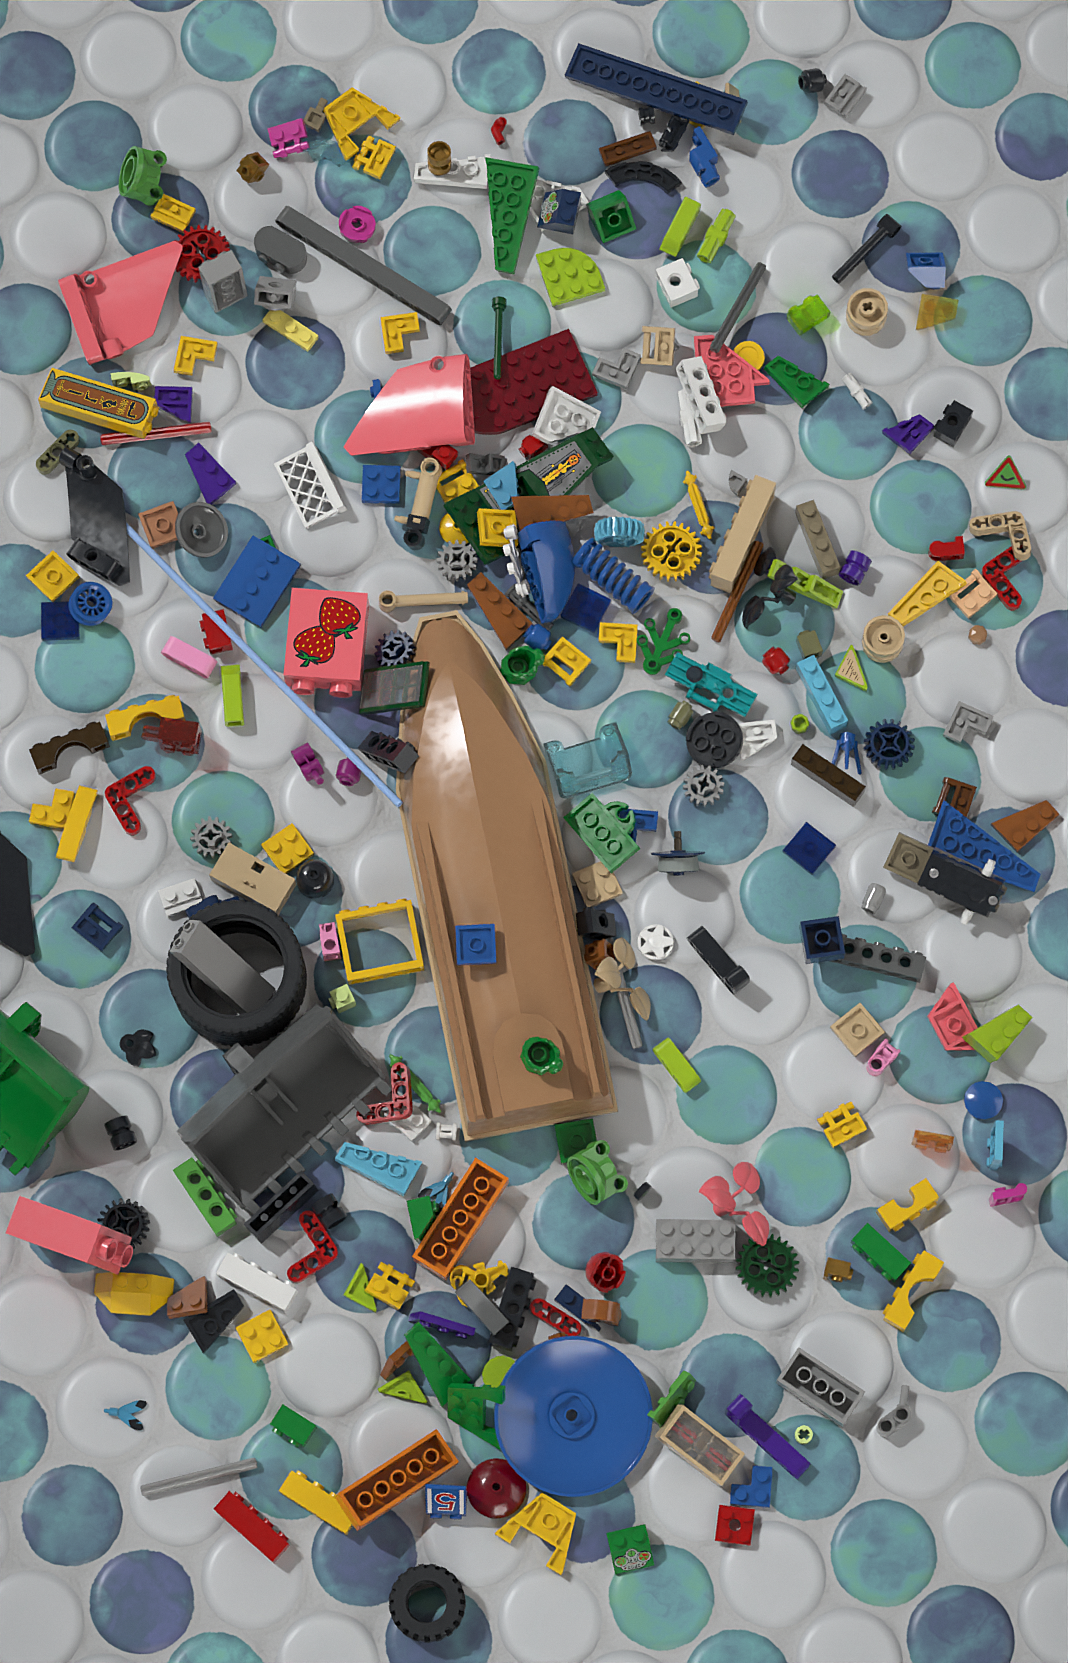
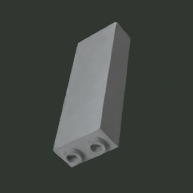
M189 920L169 951L240 1015L253 1012L264 1006L275 991V988L201 921Z

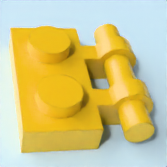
M368 136L366 141H363L361 144V150L355 156L352 168L359 170L360 166L364 165L363 173L380 180L396 150V146L380 139L376 145L372 144L374 138ZM368 151H371L372 154L370 158H365Z
M851 1101L838 1105L837 1109L831 1112L827 1111L823 1113L822 1117L817 1119L820 1126L825 1123L829 1125L823 1132L832 1148L867 1130L858 1112L850 1115L849 1111L855 1108ZM843 1115L845 1119L835 1124L833 1119Z
M380 1262L377 1268L384 1273L382 1276L374 1273L364 1291L394 1309L399 1310L409 1293L402 1289L404 1284L412 1288L415 1281L409 1278L408 1274H402L393 1269L394 1266ZM389 1275L399 1280L397 1285L387 1280Z

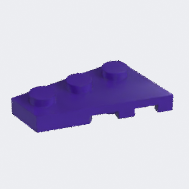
M197 443L185 454L206 503L212 505L236 485V481L200 443Z

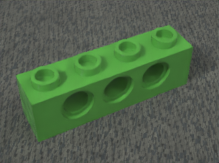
M191 1157L173 1169V1172L218 1237L237 1224L235 1221L237 1216L231 1207L229 1209L226 1208L224 1205L226 1199L221 1192L216 1193L213 1188L215 1183L211 1177H206L202 1171L205 1168L199 1160L195 1161ZM193 1176L201 1177L198 1184L190 1182ZM206 1191L212 1193L209 1200L201 1199V1195ZM219 1207L222 1209L221 1215H212L214 1208Z

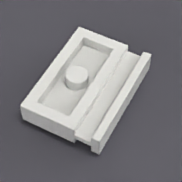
M195 878L158 890L167 918L183 913L190 906L202 901Z
M413 1103V1112L409 1118L390 1121L411 1142L432 1122ZM404 1106L399 1110L394 1109V1111H400L402 1114H404V1110H407ZM389 1110L384 1113L385 1117L389 1114Z

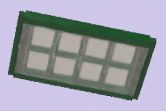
M420 661L365 669L359 714L367 715L425 706L430 662Z

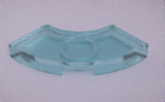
M315 140L308 142L310 148L306 149L313 162L320 159L329 160L340 167L354 159V156L346 161L338 143L335 141Z

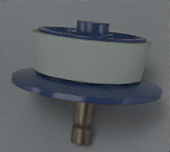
M674 831V850L651 853V855L659 856L657 871L673 873V876H682L684 872L700 870L697 856L705 854V851L682 850V832Z

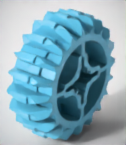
M617 516L609 517L595 523L594 536L597 543L603 546L630 547L639 545L644 541L645 528L644 524L637 519Z

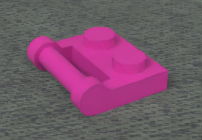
M1019 1183L1013 1189L1006 1190V1187L994 1189L995 1192H992L989 1198L990 1207L1021 1201L1027 1192V1186L1024 1183Z

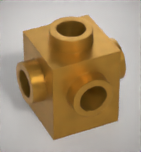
M258 152L247 154L242 158L239 163L240 166L236 171L247 183L259 182L263 179L264 172L270 164Z

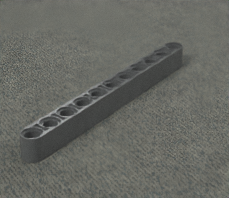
M285 206L276 218L275 222L281 228L435 324L442 325L452 311L451 307L292 207Z

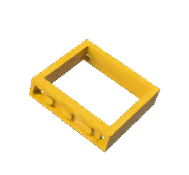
M403 898L396 900V903L388 904V902L378 903L376 907L361 906L355 911L346 909L339 911V914H335L348 985L425 971L411 900ZM407 909L417 960L352 972L342 921Z

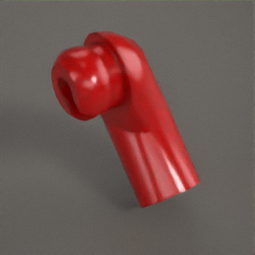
M504 117L496 119L491 127V133L497 145L505 142L502 132L507 124V120Z

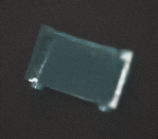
M616 722L604 725L599 731L600 737L566 748L563 747L562 742L557 740L543 744L561 798L575 797L625 782L631 778L632 769L629 754Z

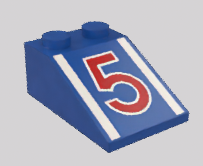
M425 1485L426 1515H430V1518L442 1519V1515L450 1516V1519L462 1520V1516L466 1517V1486Z

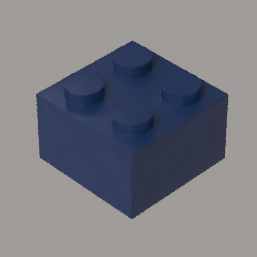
M839 916L800 922L799 929L805 964L844 959L845 949Z

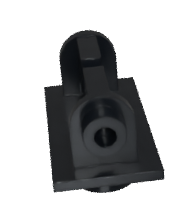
M677 115L671 116L667 125L671 131L664 130L659 139V146L662 148V152H674L683 133L686 131L689 120H681V117Z

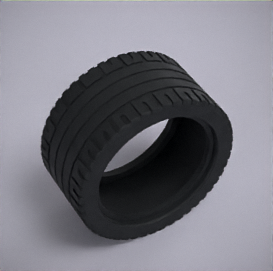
M230 900V902L221 901V903L217 902L212 906L204 907L205 909L197 911V914H193L189 920L201 921L219 938L233 933H248L265 939L278 950L283 958L284 971L282 981L275 995L259 1009L241 1015L221 1014L209 1009L196 998L191 986L192 971L168 951L166 962L167 981L177 1008L194 1031H197L199 1035L212 1040L214 1043H221V1045L225 1046L230 1045L231 1047L238 1043L241 1047H244V1045L252 1046L255 1043L260 1044L262 1041L270 1040L269 1038L275 1037L279 1032L281 1033L285 1027H288L291 1020H294L306 994L307 971L298 939L292 928L280 915L278 916L276 912L270 911L269 908L263 907L261 904H254L250 901L245 902L244 900ZM184 925L180 927L178 933L175 934L173 938L174 941L179 937V935L183 931ZM174 941L171 942L170 950L173 947Z

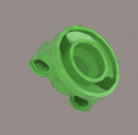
M137 146L131 147L123 160L118 184L120 195L142 201L147 206H152L163 196V190L158 185L161 175L160 168L167 162L166 154L160 150L151 151Z
M604 1140L589 1143L586 1149L572 1155L567 1161L568 1173L572 1183L579 1194L593 1205L601 1203L615 1193L625 1191L628 1187L626 1177L617 1175L616 1168L608 1157L610 1146ZM596 1146L600 1148L599 1154L596 1152ZM615 1180L618 1182V1188H617V1189H616L615 1186H614V1181H615Z

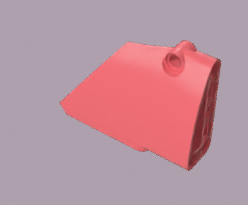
M468 355L435 356L431 360L397 369L344 445L346 451L351 456L371 453L391 454L430 449L431 446L448 444L455 447L474 445L475 430ZM443 361V368L438 370V364Z

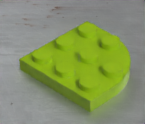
M556 248L536 254V260L552 307L605 291L597 265L585 253L573 248Z

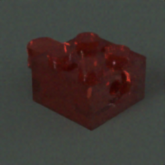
M161 717L160 727L143 726L142 731L145 733H142L141 738L147 741L159 742L160 748L164 752L175 753L177 751L182 752L186 756L199 755L202 738L199 722Z

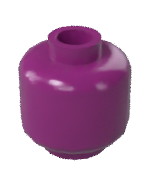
M347 757L339 761L336 778L344 786H353L360 781L362 771Z

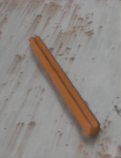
M754 541L711 636V639L719 643L723 638L763 549L764 544L762 542Z

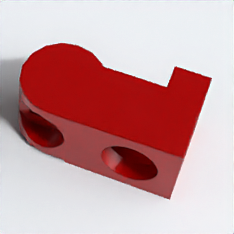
M955 536L954 542H932L928 551L930 559L934 561L964 559L963 536Z

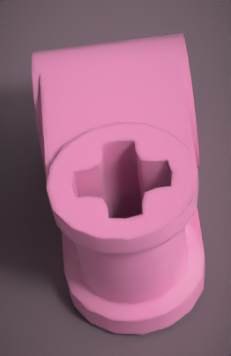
M885 1039L870 1057L866 1067L867 1072L872 1076H879L897 1058L901 1050L894 1048L888 1043V1039ZM878 1062L881 1068L874 1069L871 1063Z

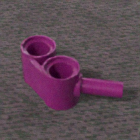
M307 742L291 751L306 781L309 782L314 779L318 785H321L324 782L321 777L324 774V770L318 759H315V754L309 743Z

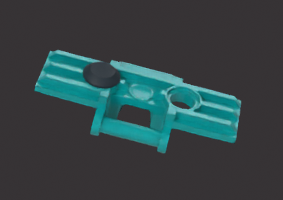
M678 652L665 673V676L689 688L685 698H691L712 709V712H717L722 705L746 717L758 695L735 683L732 680L733 675L709 662L706 666L701 665ZM705 688L713 692L717 702L715 703L694 692L695 689ZM725 689H731L733 696L730 698L724 697Z

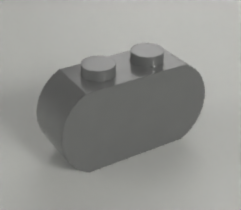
M265 226L256 233L254 246L260 261L266 264L270 263L282 273L285 271L288 274L298 273L305 267L307 253L304 243L273 226Z

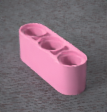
M170 636L161 651V654L166 658L207 679L218 663L213 657L173 636Z

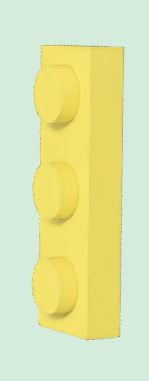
M269 310L263 318V323L307 352L319 338L316 333L281 310Z

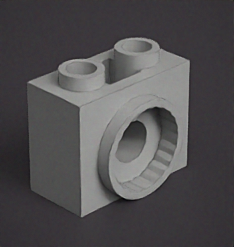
M260 276L255 287L254 305H262V307L269 310L291 309L296 298L297 280Z

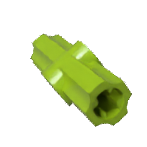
M722 208L714 224H711L708 228L705 240L697 253V257L701 261L711 263L718 249L724 245L728 231L736 218V215L731 210Z

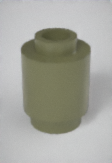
M682 701V703L677 702L668 716L669 720L667 723L680 730L681 727L686 725L694 711L691 709L693 706L686 701Z

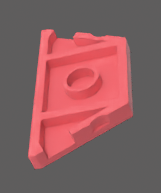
M952 982L927 1017L945 1051L975 1050L962 1037L978 1027L956 985Z

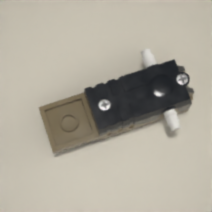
M901 832L898 833L883 868L917 883L918 886L925 887L927 890L933 891L937 895H942L944 898L965 907L961 916L962 919L960 920L965 925H968L974 912L987 918L991 912H997L1000 906L998 904L1007 891V887L1004 885L1006 879L992 873L996 864L994 860L989 859L984 869Z

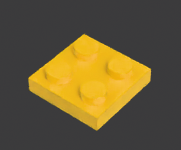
M479 508L477 518L480 546L503 547V545L510 544V540H506L504 536V529L513 524L517 528L515 510ZM518 539L514 540L515 547L518 546Z
M54 550L26 575L27 579L52 603L80 578Z
M293 823L261 844V847L277 869L285 874L314 856V852Z
M271 1309L235 1327L253 1363L289 1345Z

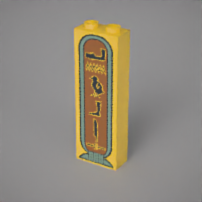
M51 368L38 398L40 407L142 439H145L146 434L150 433L152 420L154 417H157L159 407L154 398L55 368Z

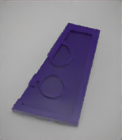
M421 1311L411 1313L408 1319L409 1322H419L423 1327L436 1328L439 1332L455 1333L456 1337L463 1339L474 1336L476 1329Z

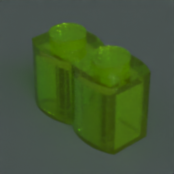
M818 294L815 296L810 295L804 299L803 304L792 306L788 310L786 319L800 336L830 317V310Z

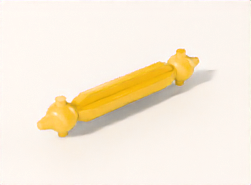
M686 471L683 483L688 485V492L698 522L703 527L700 534L707 536L710 540L715 528L709 525L710 519L699 487L695 484L697 475Z

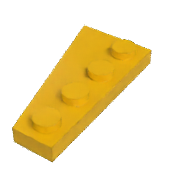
M937 561L891 609L888 616L898 620L904 627L967 585V582Z

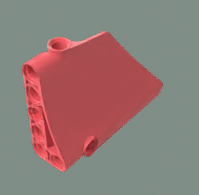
M172 241L97 270L85 271L81 275L72 274L58 280L89 365L105 359L119 357L123 355V352L154 335L172 277L183 250L181 244ZM89 275H93L94 282L88 285L86 278Z

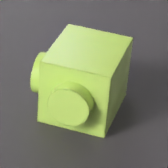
M348 984L330 991L331 998H328L332 1009L336 1008L338 1013L356 1006Z

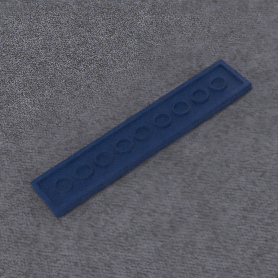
M578 43L564 75L566 79L646 106H652L655 109L731 135L735 134L748 104L746 99Z

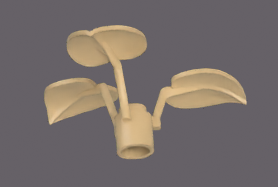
M621 937L616 939L613 945L615 957L621 962L618 966L612 957L605 958L595 972V975L599 978L594 980V987L598 993L608 990L611 993L615 991L631 992L630 1001L632 1006L647 1021L650 1015L651 1004L646 991L641 987H636L635 990L633 988H619L621 985L619 970L624 966L627 969H632L635 964V954L631 945Z

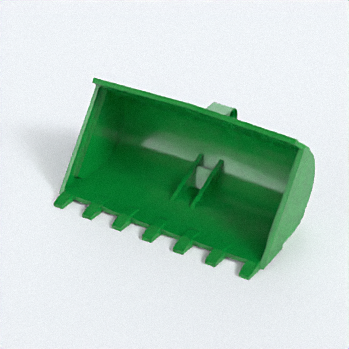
M28 1002L23 1003L10 1017L0 1009V1151L4 1148L17 1159L9 1168V1171L14 1176L25 1167L29 1168L50 1147L49 1143L72 1120L89 1093V1087L35 1039L41 1029L42 1014Z

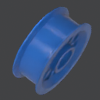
M82 583L76 587L70 596L69 611L72 617L80 624L86 626L98 625L106 619L112 609L111 594L99 583ZM87 601L93 602L94 607L89 606Z

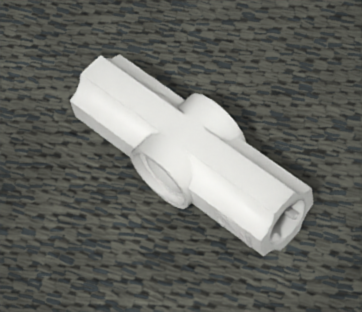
M682 389L678 391L681 427L684 430L686 446L695 447L702 444V438L685 392Z

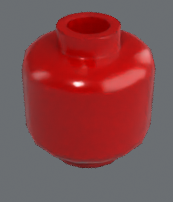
M773 646L762 655V664L771 674L774 675L779 672L782 675L789 669L788 663L790 658L782 648H775Z

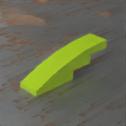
M773 559L767 577L774 580L777 570L786 563L779 559ZM792 567L798 580L788 588L835 609L838 608L843 594L842 590L817 575H810L798 567Z

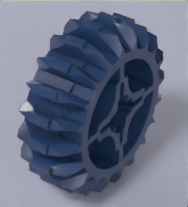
M883 719V725L877 721L875 723L876 728L870 726V732L865 734L867 738L864 739L863 743L866 746L863 749L864 751H869L866 754L867 758L873 757L871 759L872 764L876 761L878 762V768L883 764L885 765V770L888 769L889 765H891L892 770H895L896 764L902 767L903 762L908 763V757L913 756L912 750L915 749V745L912 743H914L915 739L910 737L912 731L905 732L908 727L907 725H904L902 728L900 727L901 721H898L896 725L894 724V719H891L889 724H887L886 719ZM889 731L894 732V734L886 735L884 732ZM875 737L879 739L878 742L881 744L878 752L873 743ZM900 737L902 738L905 745V749L903 750V752L897 745V742ZM886 742H893L892 747H885ZM889 753L895 757H885L884 755Z

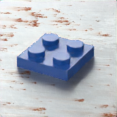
M363 465L362 503L399 504L401 467Z
M495 924L455 926L457 966L496 964Z

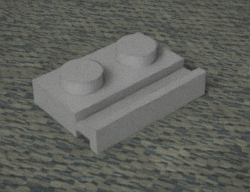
M844 74L824 101V105L847 118L867 91V87H863L859 82Z

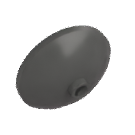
M205 502L191 503L178 513L175 521V533L180 545L193 556L200 558L214 556L226 544L228 538L226 520L221 512L211 504Z

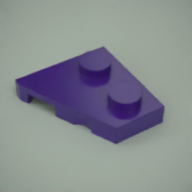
M155 386L154 399H156L159 409L187 423H191L193 388Z
M919 414L911 417L910 420L899 422L897 426L889 429L884 428L882 434L911 454L933 430L934 424Z

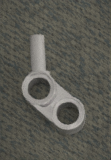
M901 1386L899 1404H897L893 1411L878 1421L876 1430L880 1436L888 1437L910 1420L911 1411L907 1405L910 1386ZM897 1411H905L907 1418L905 1420L898 1419L896 1416ZM888 1422L891 1425V1430L888 1432L883 1431L880 1427L881 1423Z

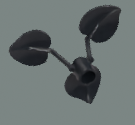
M768 547L759 556L754 567V573L757 576H762L764 573L768 576L773 559H776V552L772 547ZM787 564L781 566L775 573L774 580L771 579L770 591L775 598H759V596L755 595L746 603L742 614V622L746 629L763 613L765 606L763 601H773L777 604L781 601L788 606L795 601L796 593L787 588L798 580L791 566Z

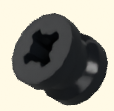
M652 106L645 109L639 107L640 126L646 123L655 124L654 108Z

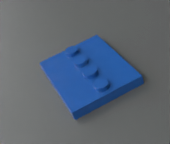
M253 535L214 595L213 600L262 628L297 573L301 563Z

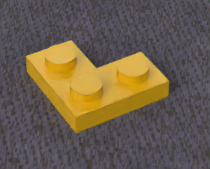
M417 312L380 317L385 354L404 352L402 334L420 332Z
M181 336L173 370L174 373L192 376L196 359L215 360L218 343L216 341Z
M600 622L599 643L617 644L616 662L635 663L638 625Z
M55 788L52 806L33 803L29 823L64 829L74 800V791Z

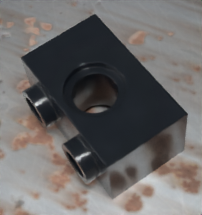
M955 400L951 405L947 404L943 411V419H938L933 428L935 430L934 437L954 447L971 420L974 410ZM954 420L957 424L950 425L948 421Z
M594 907L583 908L582 912L576 913L578 936L597 940L617 936L613 913H608L606 910H595Z

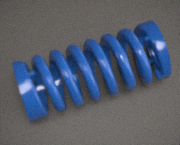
M590 538L578 550L572 563L576 568H582L585 575L590 574V579L598 581V586L605 587L607 593H613V598L620 600L621 605L627 606L632 614L637 613L650 599L655 588L645 581L628 598L630 592L640 582L641 576L636 575L628 586L621 591L622 586L630 579L634 571L628 569L620 580L613 585L615 579L625 569L626 564L620 563L611 576L605 579L607 573L618 562V557L613 556L603 570L597 573L611 552L605 550L595 564L589 567L603 548L602 544L596 543L595 538Z

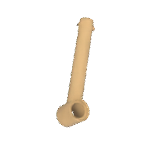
M386 590L379 595V608L386 613L392 612L395 607L464 605L468 603V593L462 590L457 593L395 595L392 591ZM384 599H390L392 600V603L384 604L382 601Z

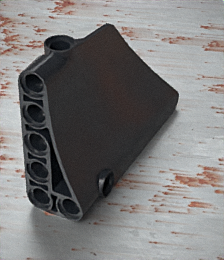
M0 831V941L21 955L29 956L35 952L27 858Z

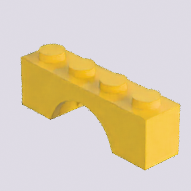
M175 695L166 696L163 700L159 701L149 700L146 704L140 706L137 704L130 705L127 709L121 711L119 709L111 710L109 714H105L112 741L130 737L134 725L145 717H156L162 720L167 727L186 722L180 698Z
M925 1250L922 1254L917 1253L912 1262L915 1265L912 1271L907 1270L902 1279L905 1281L902 1288L897 1287L892 1296L895 1298L892 1305L888 1303L882 1313L885 1315L883 1321L902 1332L905 1331L915 1313L908 1300L910 1289L919 1282H933L944 1264L942 1260Z

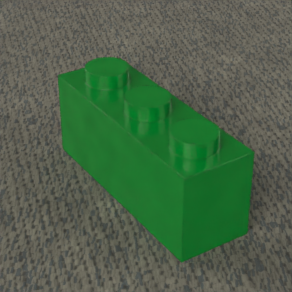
M869 1223L851 1240V1248L859 1255L862 1253L867 1258L866 1262L871 1267H877L881 1270L882 1277L888 1282L891 1280L895 1283L911 1265V1262Z

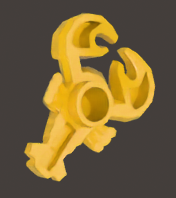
M502 1260L498 1261L496 1267L487 1269L484 1262L476 1263L473 1265L476 1271L460 1264L452 1269L449 1280L453 1289H457L456 1279H459L458 1285L460 1287L467 1275V1281L470 1279L482 1292L485 1288L486 1293L489 1294L496 1289L492 1281L499 1277L500 1274L506 1277L508 1275V1267ZM457 1296V1298H458V1300L460 1301V1303H461L463 1306L467 1307V1306L463 1303V1301Z

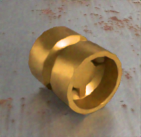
M443 141L433 142L427 149L428 169L432 174L444 175L451 169V148Z

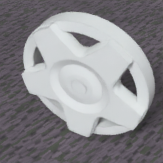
M659 924L645 927L638 936L639 951L650 960L656 961L666 958L674 946L672 933L666 927ZM664 931L668 934L669 937L664 936ZM641 938L645 941V944L642 947ZM670 946L669 950L664 954V948ZM654 952L655 956H650L648 953Z

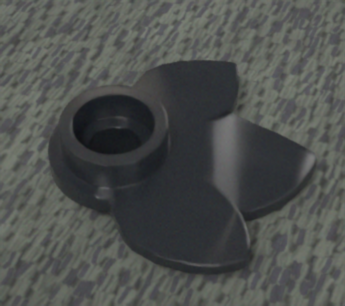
M137 1030L134 1034H126L120 1039V1048L126 1053V1060L129 1064L139 1067L141 1058L150 1059L156 1056V1050L149 1042L154 1035L151 1031ZM127 1040L132 1041V1047L127 1046Z

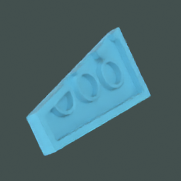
M347 1142L343 1143L335 1157L336 1162L402 1196L407 1192L422 1165V1161L419 1160L414 1161L403 1156H394L387 1154V1152H378Z

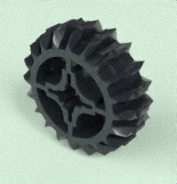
M120 1198L117 1205L113 1200L111 1201L113 1207L110 1208L109 1205H105L108 1211L107 1213L101 1211L100 1214L104 1218H98L97 1221L102 1223L103 1226L108 1227L110 1218L115 1214L117 1219L110 1229L132 1237L129 1245H132L134 1250L136 1249L135 1242L142 1245L140 1237L143 1239L147 1238L143 1231H150L149 1227L144 1226L150 1224V1220L145 1219L148 1213H142L144 1210L143 1206L137 1208V1201L131 1205V1200L127 1199L126 1204H124L123 1199ZM121 1210L132 1211L137 1216L124 1217ZM120 1217L125 1223H128L126 1224L127 1233L122 1227H119L121 1225ZM139 1221V1228L132 1236L131 1228Z

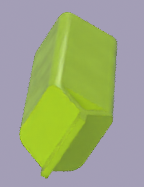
M684 197L659 250L674 257L677 256L701 210V203Z
M240 664L221 666L225 726H243L244 712Z

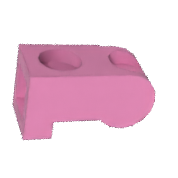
M335 922L319 924L324 961L341 959Z

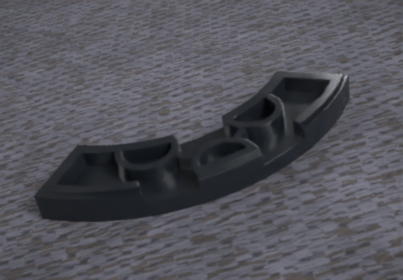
M646 161L623 162L605 170L606 176L615 187L628 181H646L658 186L668 194L682 185L681 180L671 171Z

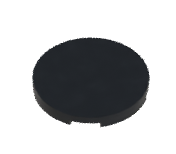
M714 711L697 717L691 723L686 734V745L690 756L699 765H703L706 768L711 766V769L722 768L732 763L738 757L743 746V733L734 718L726 713Z

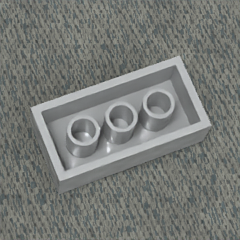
M232 250L221 252L215 259L211 261L206 260L198 267L205 297L215 313L248 296L242 267Z
M656 1219V1262L735 1263V1220Z
M799 1347L776 1381V1384L841 1427L844 1426L865 1393L864 1390Z

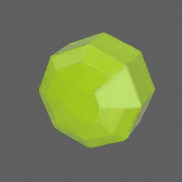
M803 714L794 715L790 721L792 731L797 734L805 733L809 727L808 717Z

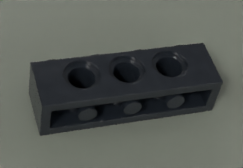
M371 731L357 748L370 761L402 773H406L419 757L414 751L416 748L408 741L404 743L399 738L396 740L382 732L376 733Z
M511 1267L498 1310L509 1321V1324L513 1326V1330L510 1333H505L501 1330L495 1336L491 1334L488 1341L489 1345L512 1351L513 1347H517L520 1337L517 1335L518 1328H523L525 1317L522 1315L524 1309L528 1310L531 1298H528L530 1290L534 1291L537 1279H534V1273ZM521 1286L525 1291L522 1295H516L513 1292L514 1288ZM516 1305L519 1311L516 1314H510L508 1307Z

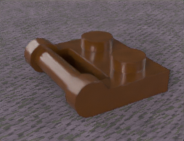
M944 777L942 781L943 787L932 813L938 816L943 800L946 801L950 787H955L956 790L951 806L967 818L977 787Z

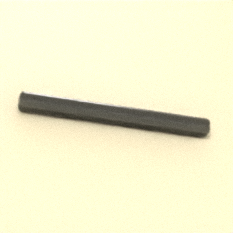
M758 262L712 341L710 345L711 351L715 353L720 351L766 270L765 264Z

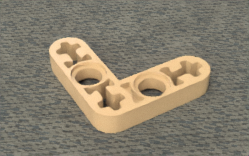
M1012 511L978 516L970 520L969 531L971 534L982 536L1008 532L1015 558L1018 560L1030 558L1031 544L1024 517L1020 512ZM993 521H1000L1001 525L993 526L991 523ZM1021 533L1024 537L1017 539L1014 537V534ZM1020 545H1023L1024 553L1020 550Z

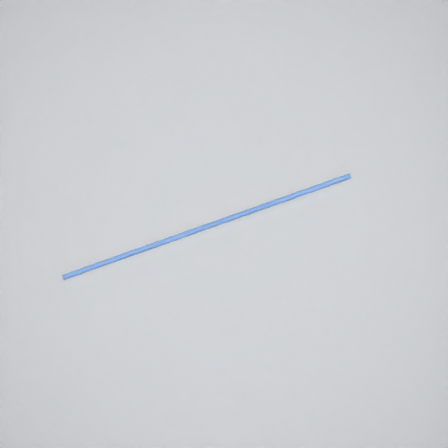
M126 522L127 534L397 808L400 807L403 802Z

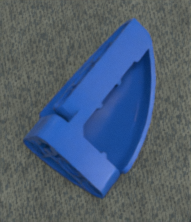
M563 521L533 523L517 533L521 550L526 551L521 554V562L541 624L552 622L560 615L573 587L575 566L572 563L574 549L567 525Z

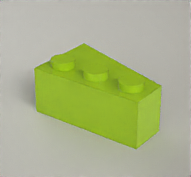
M1018 1004L964 1035L962 1038L989 1063H992L1002 1056L1033 1017Z

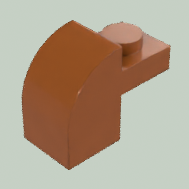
M583 1299L581 1319L588 1322H603L610 1326L619 1325L622 1316L620 1303L598 1299Z

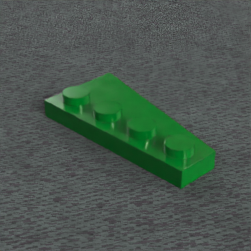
M417 1322L404 1334V1337L417 1359L423 1374H425L437 1401L443 1407L448 1402L449 1385L451 1383L467 1384L471 1379L429 1332Z

